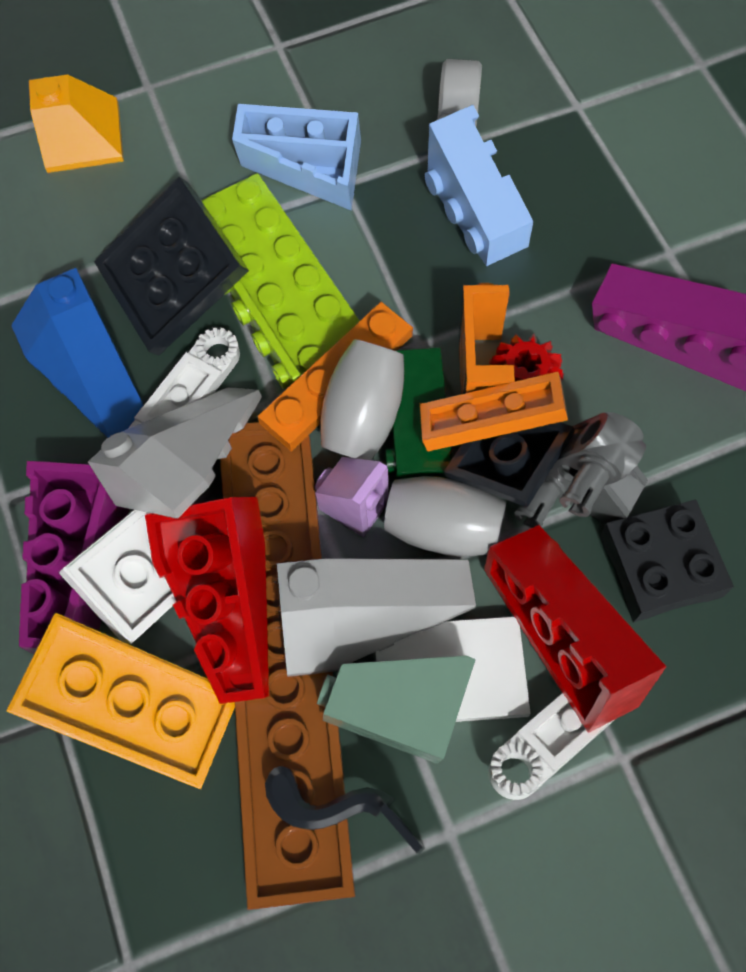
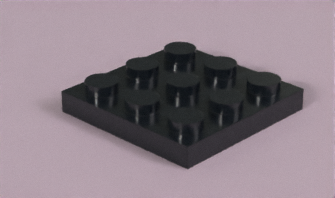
M180 176L94 261L147 350L158 356L249 272L191 185Z

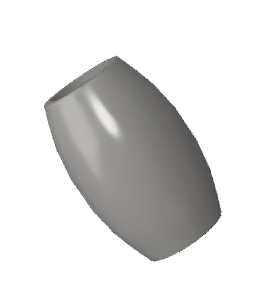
M353 340L338 361L323 400L321 447L352 458L372 460L387 439L401 403L404 386L403 354L365 341Z
M419 476L394 480L389 493L384 529L400 540L426 551L452 556L487 555L490 546L499 542L506 501L496 495L449 478Z

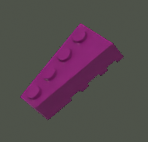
M611 264L592 302L595 330L746 391L745 293Z
M27 461L26 476L30 479V496L25 497L24 515L29 518L28 541L23 542L22 559L27 562L26 582L21 584L19 647L32 654L35 653L55 613L96 631L100 629L102 620L59 572L128 516L129 508L115 506L88 464Z

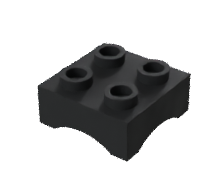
M696 499L607 523L600 535L604 549L618 574L633 623L680 607L723 598L734 587Z

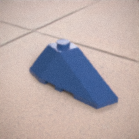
M74 268L35 285L11 325L25 358L107 438L127 430L135 421L134 417L144 405L79 272Z

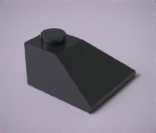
M558 422L464 443L444 473L448 478L528 507L575 433L574 427Z

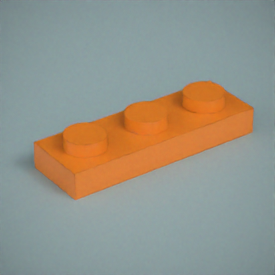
M559 372L420 404L422 441L427 451L568 420Z

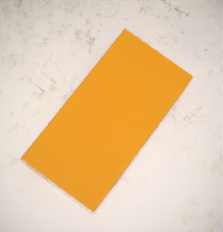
M55 613L6 712L201 789L235 708V702L219 704L208 679Z

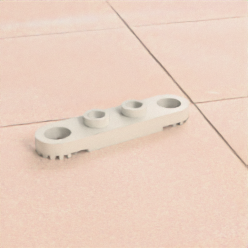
M213 328L212 331L208 329L204 335L201 334L191 350L183 355L134 417L135 421L129 428L215 393L239 361L240 350L235 335H232V332L229 330L225 331L224 328L220 330ZM215 344H224L229 347V352L225 353L226 356L221 355L222 358L220 359L219 357L214 359L213 356L210 358L206 352Z
M562 693L494 753L488 768L491 785L500 795L508 799L521 800L529 797L613 721L588 733ZM510 758L521 760L528 767L529 780L519 785L515 782L512 784L509 779L507 781L505 775H502V762Z

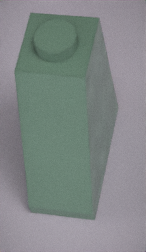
M465 655L342 664L337 678L327 675L320 692L317 704L326 707L322 721L437 764L445 757L476 659Z

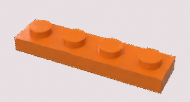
M380 302L257 416L259 424L292 452L321 424L323 400L330 378L338 361L353 340L357 339L397 351L412 337L413 327L384 303Z

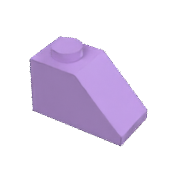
M342 457L333 469L331 467L325 469L316 483L315 494L319 510L364 538L387 506L389 497L388 466L380 461Z

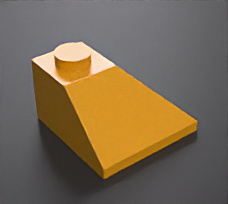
M68 74L29 80L30 111L47 173L124 161L117 97Z

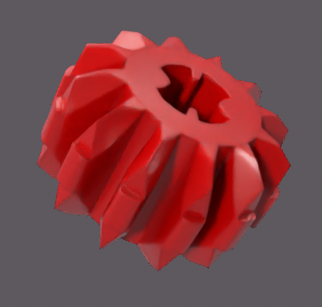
M517 334L511 338L510 345L500 342V345L496 348L495 356H492L489 361V365H514L515 382L559 372L562 383L564 376L563 370L560 369L562 364L561 354L551 353L553 348L551 341L541 345L537 344L535 334L525 342Z

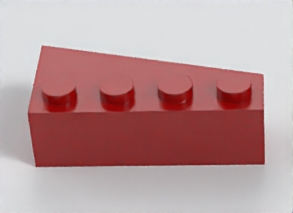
M537 525L490 546L484 571L512 615L516 618L524 634L586 731L590 733L638 708L667 666L563 552L559 544L540 525Z

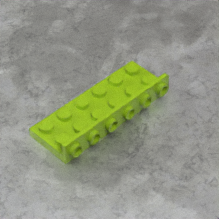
M256 173L201 201L249 270L225 294L230 293L233 297L234 302L231 305L240 323L243 326L249 323L254 330L251 337L261 356L269 355L275 364L271 366L273 374L284 390L293 384L360 320L265 182Z

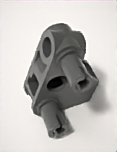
M612 412L601 413L573 425L575 433L528 507L520 505L514 513L515 517L520 521L524 516H528L523 522L524 525L530 528L537 525L542 527L543 521L557 498H559L564 508L568 507L569 504L572 505L569 512L580 517H588L590 515L603 523L627 518L648 481L637 466L646 449L642 430L627 417Z

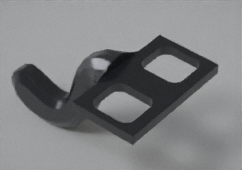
M284 766L276 767L269 773L266 779V797L272 809L282 820L293 827L307 830L324 829L339 824L359 813L367 812L375 817L383 813L417 854H420L425 849L422 843L390 807L395 798L382 790L365 787L350 791L326 804L316 806L310 805L303 799L297 779L291 769Z

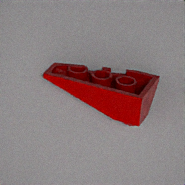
M229 497L191 505L178 519L153 513L146 514L145 520L152 563L159 578L165 577L176 600V603L172 605L178 618L185 619L196 642L194 651L219 704L269 697L266 550L258 497Z

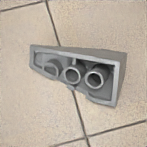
M225 388L110 436L102 443L101 450L88 463L115 506L178 519L210 486L215 477L212 470L217 458L227 457L232 449L228 441L232 433H236L244 428L262 396L259 390Z
M318 559L277 563L287 677L339 671L342 664H351L371 653L385 650L393 646L395 642L419 631H426L476 607L469 560Z

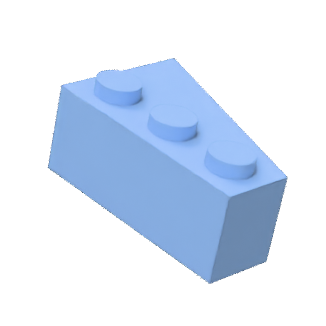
M471 105L429 124L428 172L425 173V182L431 194L434 196L438 195L443 202L450 222L452 224L457 223L464 233L465 242L469 250L473 254L477 253L484 264L488 266L529 247L533 220L510 175L501 177L491 157L496 154L497 150L492 140L483 142L475 126V120L479 118V115L474 105Z

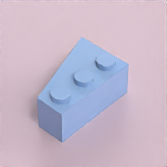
M238 104L232 141L242 167L352 211L361 145L357 112Z

